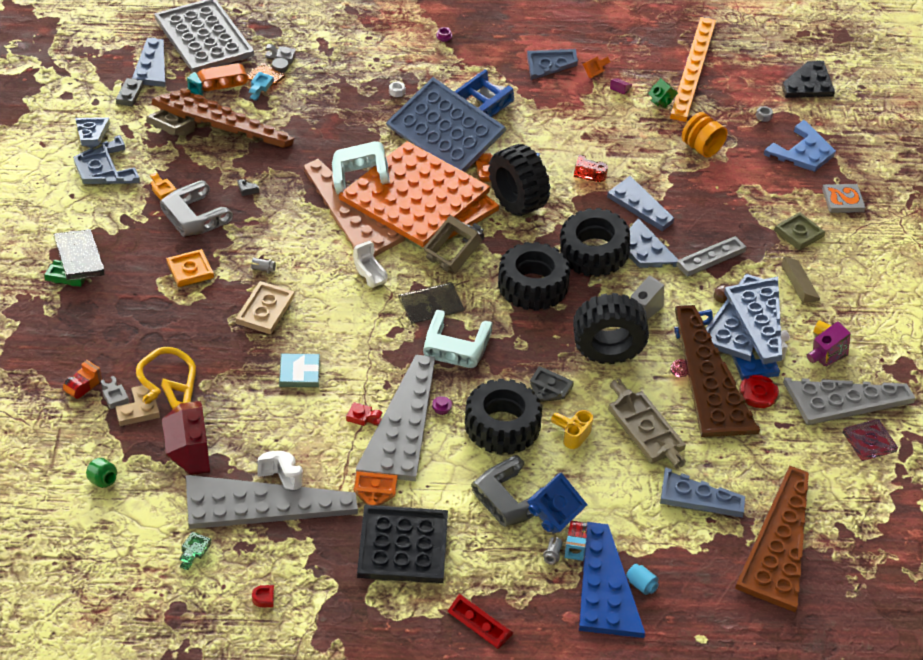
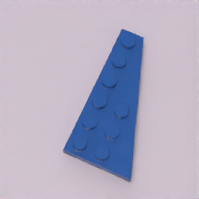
M587 522L579 631L645 638V631L609 525Z

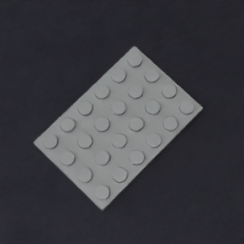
M202 0L154 13L155 20L192 73L254 56V50L217 0Z

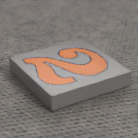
M858 184L823 185L822 190L830 213L865 211V205Z

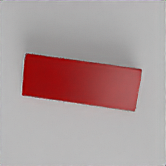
M461 594L457 596L447 610L449 614L497 649L514 633Z

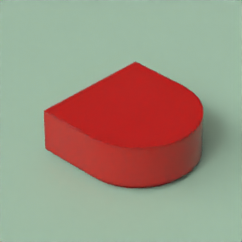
M274 585L255 587L252 591L253 604L261 608H273Z

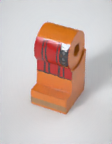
M88 360L82 363V368L74 376L67 378L63 384V391L76 399L81 398L102 380L100 368Z

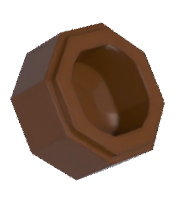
M725 285L717 286L714 290L713 296L720 303H725L728 299L725 295V287H727Z

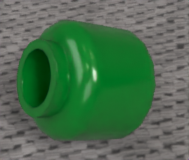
M96 458L89 463L86 477L96 486L106 488L115 482L117 468L113 463L104 458Z

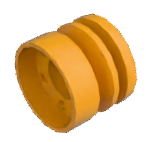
M699 112L686 123L681 138L683 142L695 148L702 156L709 158L722 148L727 139L728 131L727 128L714 121L706 113Z

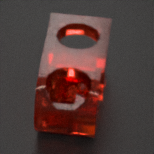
M579 154L573 177L595 182L605 181L608 165L604 162L585 159L586 156Z

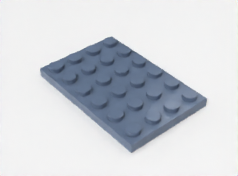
M434 77L386 122L387 127L408 142L463 172L506 131L505 126Z

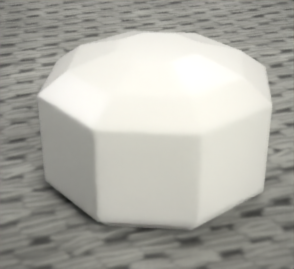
M392 82L389 85L390 95L402 97L405 94V85L401 82Z

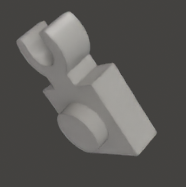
M114 376L111 377L112 382L109 384L105 383L104 379L101 380L103 396L110 409L129 403V398L122 384L117 386Z

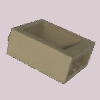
M450 215L423 249L429 261L432 263L437 262L444 271H451L456 274L483 240L477 231ZM455 231L468 239V242L450 263L436 254V252Z

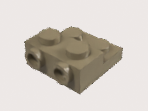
M163 109L148 115L146 121L155 128L167 131L168 134H177L179 136H186L194 132L196 123L193 117L186 116V118H181Z

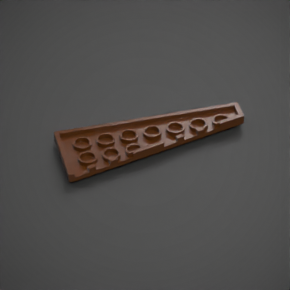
M695 305L676 306L675 314L701 437L759 434L760 427L756 425L752 412L748 410L743 395H740L736 382L726 363L722 361L718 348H715L710 333H707Z

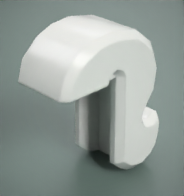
M368 241L354 247L353 257L359 274L366 278L369 287L374 288L385 284L388 277L384 268L374 258V243Z
M271 451L258 457L257 475L259 477L278 473L285 489L297 490L302 486V467L295 466V457L290 453Z

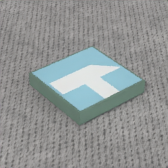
M281 353L279 387H319L320 354Z

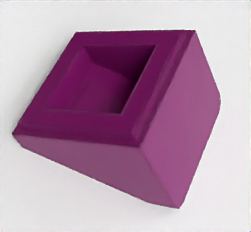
M618 78L612 79L610 83L611 90L623 95L632 87V84Z

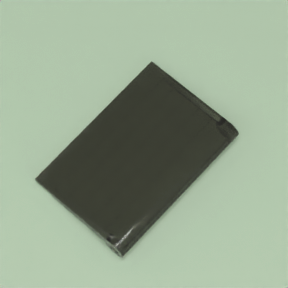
M452 282L398 295L399 301L402 303L411 324L433 319L436 310L445 311V316L465 311Z

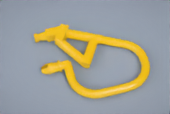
M161 347L151 352L138 363L136 375L140 383L150 390L143 397L142 402L150 404L158 398L161 390L145 378L143 368L161 354H173L184 360L189 366L187 384L163 379L161 387L173 410L180 403L191 402L196 366L192 358L185 352L173 347ZM172 389L184 392L183 402L177 401Z

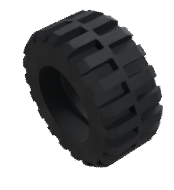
M516 144L498 151L492 156L489 162L490 166L488 167V172H490L489 180L492 183L491 187L492 190L494 189L496 198L499 199V203L505 207L507 212L516 216H523L546 205L550 197L549 190L551 189L549 175L546 173L545 165L543 166L541 158L537 156L534 150H531V147L524 144Z
M588 208L583 212H576L575 216L571 215L568 221L564 222L560 231V250L568 260L569 268L574 269V272L578 274L583 273L584 276L588 277L589 275L600 277L603 274L606 276L612 271L614 273L619 270V267H622L629 258L630 229L626 221L618 214H613L612 211L607 209L604 211L601 208H596V210ZM589 239H602L608 243L600 246H590L582 242Z
M524 242L523 245L517 244L514 248L506 251L501 257L498 288L502 296L516 307H523L524 310L533 309V311H539L542 308L546 310L550 306L554 307L565 298L569 286L570 264L562 252L559 253L557 248H551L549 244L543 245L540 242ZM538 274L543 276L544 278L535 279L526 277L524 275Z
M606 293L601 294L600 297L594 296L589 302L585 301L582 307L578 308L573 318L576 347L584 357H588L593 362L598 361L600 364L626 362V359L631 360L636 354L641 353L648 343L649 330L646 311H644V307L634 298L630 299L628 295L622 294L621 296L618 293L607 295ZM609 327H620L619 329L611 331L602 330Z
M498 379V381L489 380L487 384L482 383L477 386V389L475 388L467 398L465 411L466 433L472 442L476 441V445L481 449L485 448L487 452L492 453L493 451L499 455L503 453H508V455L514 454L515 451L521 452L525 450V447H530L539 436L543 410L542 404L535 392L530 387L526 388V385L521 382L516 383L512 379L510 381ZM495 412H507L518 418L512 421H500L489 415Z

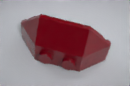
M201 401L180 403L162 418L166 456L183 468L189 475L210 473Z

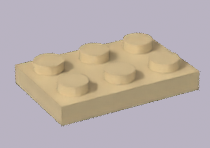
M260 281L237 315L236 324L272 334L295 297L294 291Z

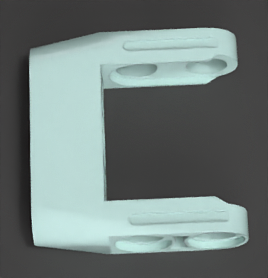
M366 143L340 149L334 153L332 170L337 195L346 189L345 173L377 166L381 183H390L388 163L382 143Z
M436 310L427 332L423 354L425 356H433L435 360L467 368L476 367L483 357L491 335L493 322H482L475 342L441 335L444 328L445 311Z

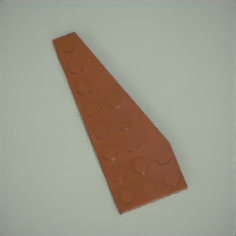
M185 88L152 98L151 105L181 118H186V116L193 117L195 122H210L212 127L238 134L239 131L247 133L249 138H263L264 142L283 148L294 143L295 138L289 136L287 132L277 131L273 126L264 125L257 119H250L243 113H236L230 107L218 105V102L207 100L204 96L193 94Z

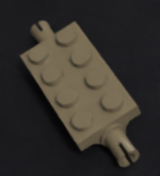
M620 378L617 381L613 380L610 383V387L618 395V399L609 404L608 410L648 461L652 464L661 459L668 458L675 469H678L679 466L680 468L683 467L686 460L679 452L685 450L686 444L643 391L634 393L626 388Z

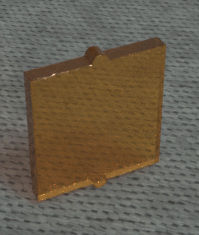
M265 63L247 73L249 81H252L259 71L274 76V82L270 87L277 85L279 81L285 78L284 74Z

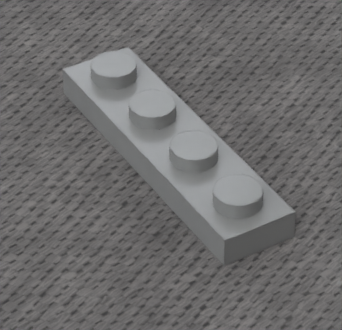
M734 236L677 260L676 266L688 277L744 253L746 246Z

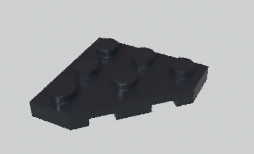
M819 60L806 62L787 78L782 85L785 98L834 97L835 94L824 61Z

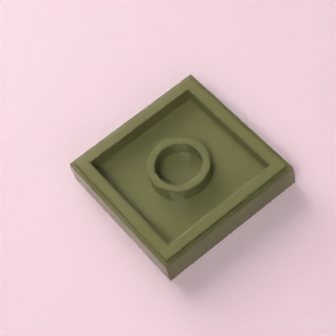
M801 212L781 222L774 228L777 234L799 251L825 236V231Z

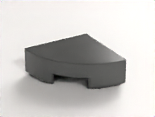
M237 180L242 196L259 193L257 184L249 183L247 180Z

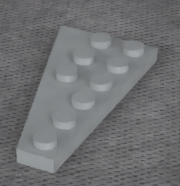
M784 378L783 381L807 425L907 405L915 401V396L909 386L903 383L871 385V382L853 384V381L824 379L821 382H811L809 379L804 378L801 381H792L791 378Z

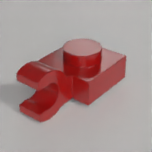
M353 402L346 415V421L365 426L367 422L378 426L383 412L380 410L372 411L370 406Z

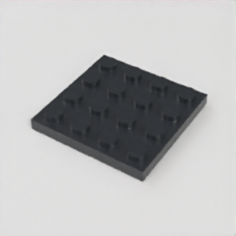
M364 505L357 578L443 584L448 510Z

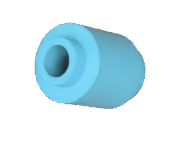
M634 564L626 574L629 582L645 595L654 593L659 586L658 577L643 565Z

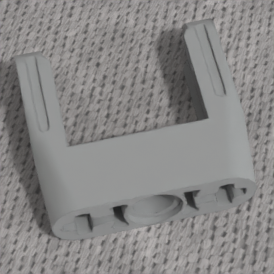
M203 180L177 189L160 200L163 213L183 237L203 234L229 223L233 218L232 212L227 207H219L199 216H196L188 207V204L205 198L209 193L210 187ZM205 187L203 191L198 192L200 188ZM186 193H189L186 198L182 199ZM224 213H227L225 217L220 218ZM211 219L208 224L204 225L207 220Z

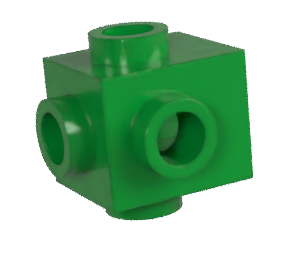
M660 78L652 86L648 94L652 97L651 101L656 106L662 105L666 108L678 92L669 83Z

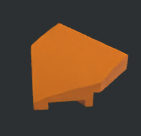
M356 471L354 492L365 504L379 506L395 497L398 475Z

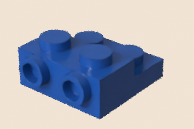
M558 473L545 487L540 488L527 501L530 505L528 507L529 511L534 516H539L543 521L542 527L547 532L552 533L560 532L588 505L562 473Z

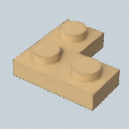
M144 385L131 388L134 403L115 406L120 426L160 418L156 400H153L150 404L142 402L143 397L150 392Z

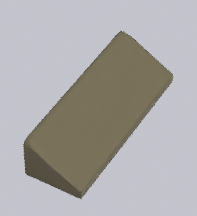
M786 256L783 257L781 266L802 303L819 301L820 297L800 262Z

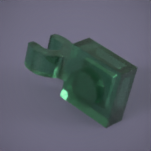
M191 532L181 546L184 553L180 557V561H183L180 568L189 570L195 557L201 559L210 547L211 539Z

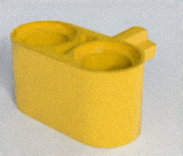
M581 410L569 419L559 413H554L551 422L565 429L563 444L569 449H577L591 433L593 415L587 410Z

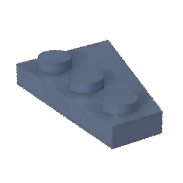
M576 49L527 51L531 80L577 66L578 64Z
M75 118L81 146L89 148L99 146L110 125V118Z

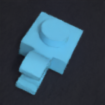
M259 71L251 81L249 92L252 95L250 99L258 100L261 90L266 92L272 85L274 76Z

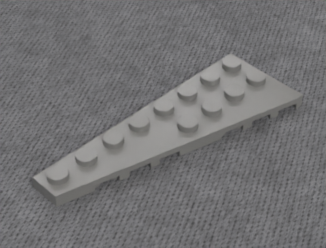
M415 355L356 466V471L398 475V480L416 481L435 357Z
M186 475L189 529L358 514L355 492L308 487L287 490L283 485Z

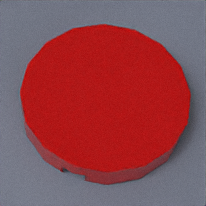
M753 375L742 381L739 393L743 395L745 403L749 406L767 408L776 403L779 389L777 385L775 386L772 383L773 381L770 378L762 375Z

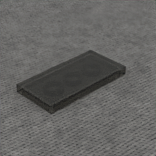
M91 229L53 233L66 280L105 275Z

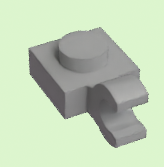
M267 44L266 50H269L266 53L267 58H284L288 61V64H292L296 49L281 46L277 49L272 44Z

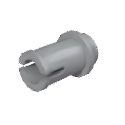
M252 259L253 263H259V265L251 264V269L267 271L268 274L274 273L276 262L272 259Z
M556 537L554 544L555 538H550L548 548L543 553L544 561L551 565L560 559L559 552L563 542L558 537Z

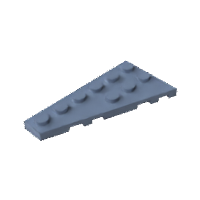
M745 274L739 284L763 279ZM727 299L705 329L707 333H710L711 340L719 352L751 362L753 345Z

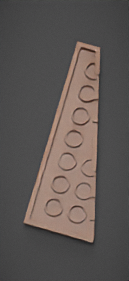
M319 159L304 165L305 174L310 182L315 185L317 193L323 198L325 206L327 205L330 209V214L339 228L345 233L347 241H350L353 246V250L355 246L371 241L374 243L375 257L405 241L404 236L341 201L335 191L333 171Z

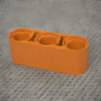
M242 64L207 68L197 73L202 82L203 91L242 86L248 81L247 73Z

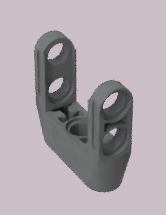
M518 455L512 456L491 467L471 484L474 495L504 527L522 523L534 517L528 509L530 505L527 501L531 497L518 503L501 485V483L518 475L519 471L523 468L524 461Z

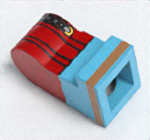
M570 522L564 558L583 561L587 536L586 522ZM569 548L580 549L581 552L575 554Z

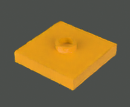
M202 249L166 258L167 265L178 287L214 278V273Z

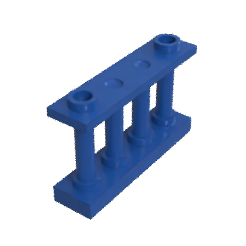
M486 69L454 91L464 99L472 95L483 104L478 108L490 117H493L514 101L513 88L508 85L503 90H500L488 81V71ZM484 86L493 92L495 96L488 99L478 90Z

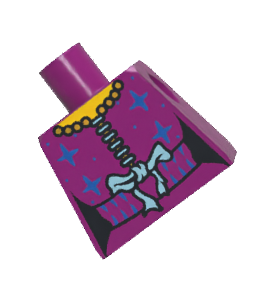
M837 321L815 337L813 350L807 354V359L812 364L819 361L823 366H828L847 357L851 333Z

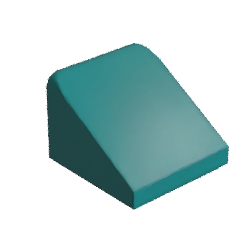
M193 72L187 77L188 90L193 94L203 96L202 82L196 72Z

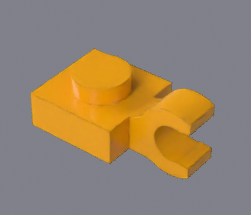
M157 173L150 175L153 180L150 182L152 191L160 200L176 190L168 179L162 180Z

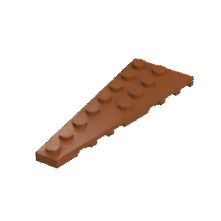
M789 465L735 589L796 612L800 589L799 582L809 472Z

